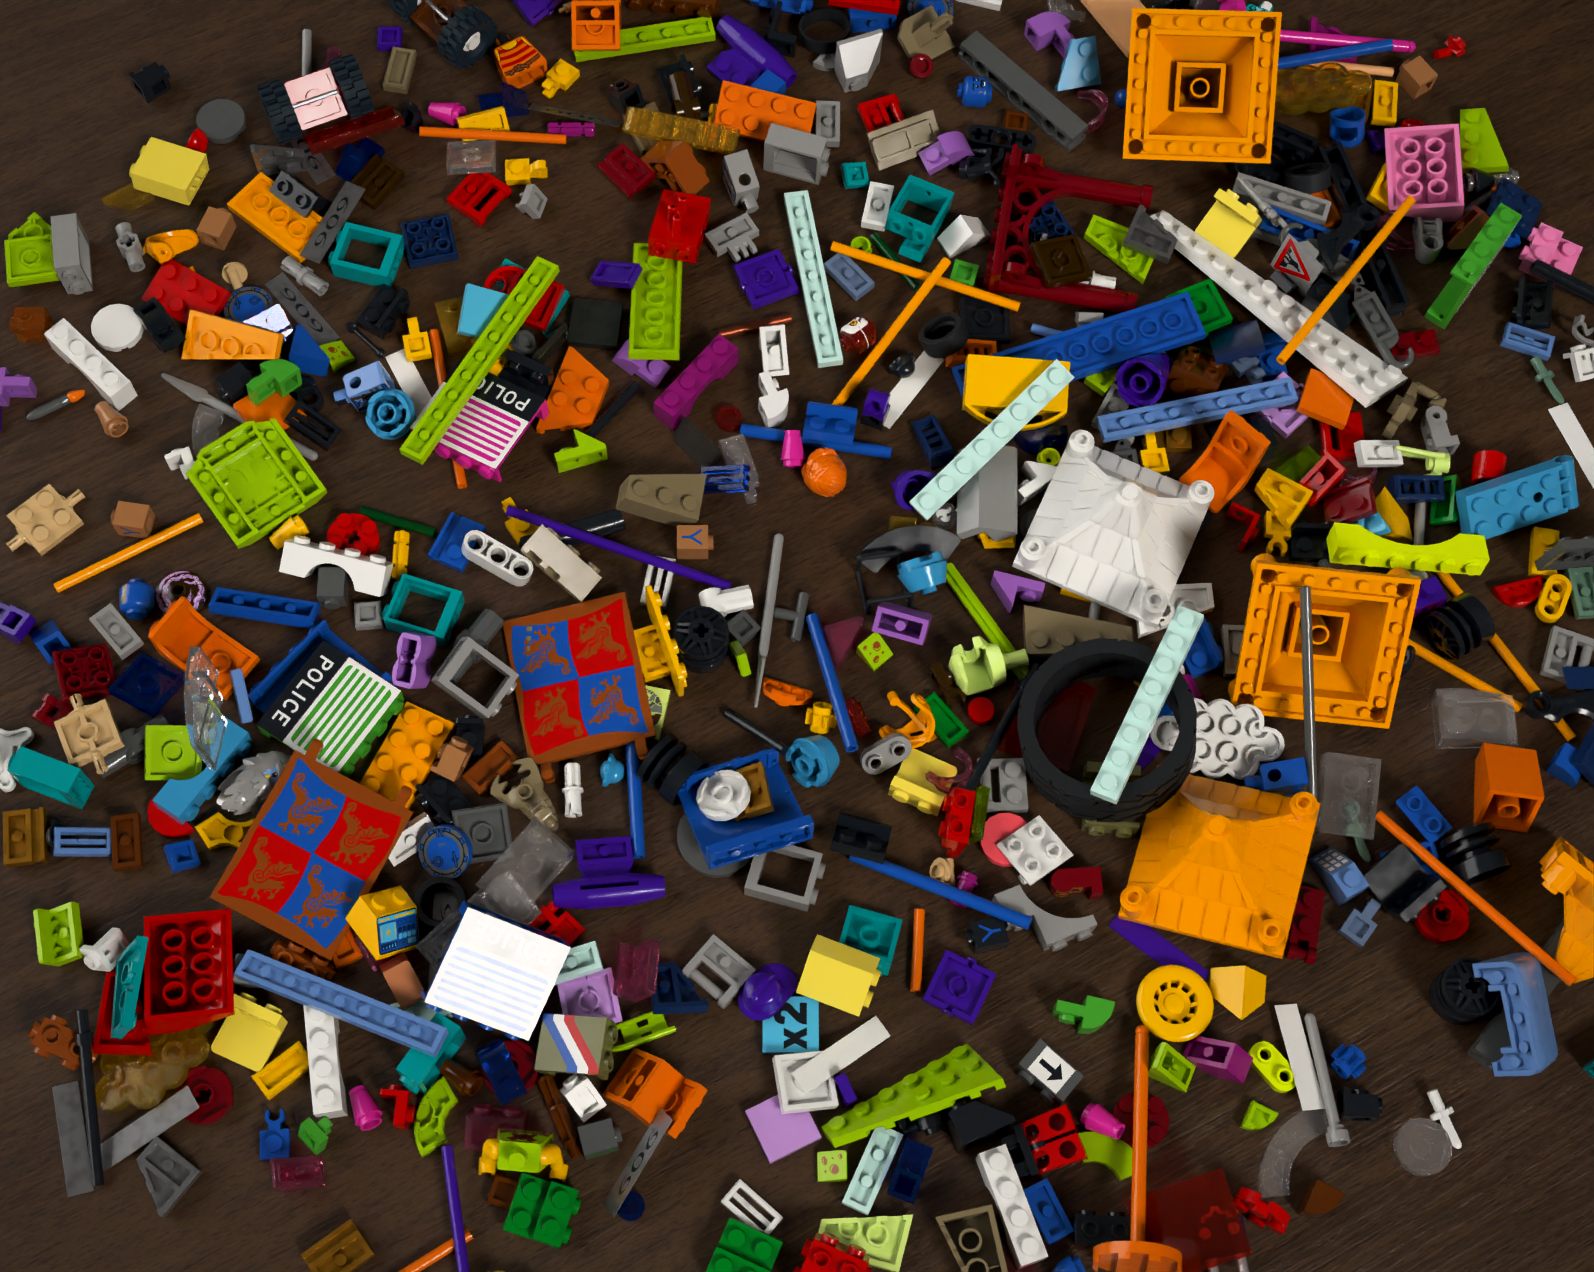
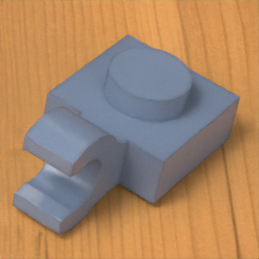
M1244 357L1228 364L1229 368L1238 378L1245 375L1252 385L1263 383L1262 378L1266 376L1264 370L1258 366L1260 361L1257 357Z
M1372 898L1361 912L1354 908L1338 930V933L1359 948H1362L1377 927V924L1371 919L1381 904Z

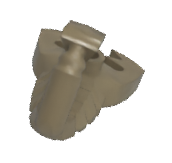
M1412 381L1404 396L1401 397L1396 394L1386 412L1392 414V417L1381 436L1391 440L1398 426L1403 421L1412 420L1418 408L1414 407L1417 393L1431 400L1428 404L1429 407L1439 406L1444 408L1447 399H1441L1438 392L1419 382Z
M523 758L513 762V765L521 766L518 770L519 774L531 771L530 775L522 778L521 783L518 786H513L508 794H504L509 783L507 781L500 783L501 775L499 774L491 786L490 794L502 803L507 802V806L520 809L525 816L543 828L556 831L559 828L558 817L549 796L543 790L544 783L536 762L533 758Z

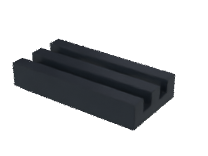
M298 400L283 421L325 451L330 448L342 431L337 425L300 400ZM297 411H302L303 413L317 421L319 424L333 432V434L330 435L325 430L320 428L316 423H314L311 420H308L306 417H304Z

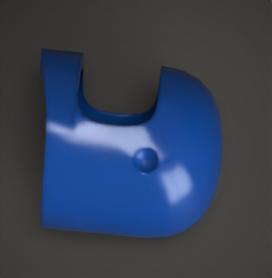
M1342 106L1332 110L1329 113L1330 139L1335 145L1336 142L1341 141L1343 148H1353L1359 145L1365 135L1366 112L1355 106Z

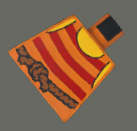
M503 34L496 39L498 47L493 51L495 64L508 94L546 76L548 72L547 60L525 37L520 36L511 41L507 34Z

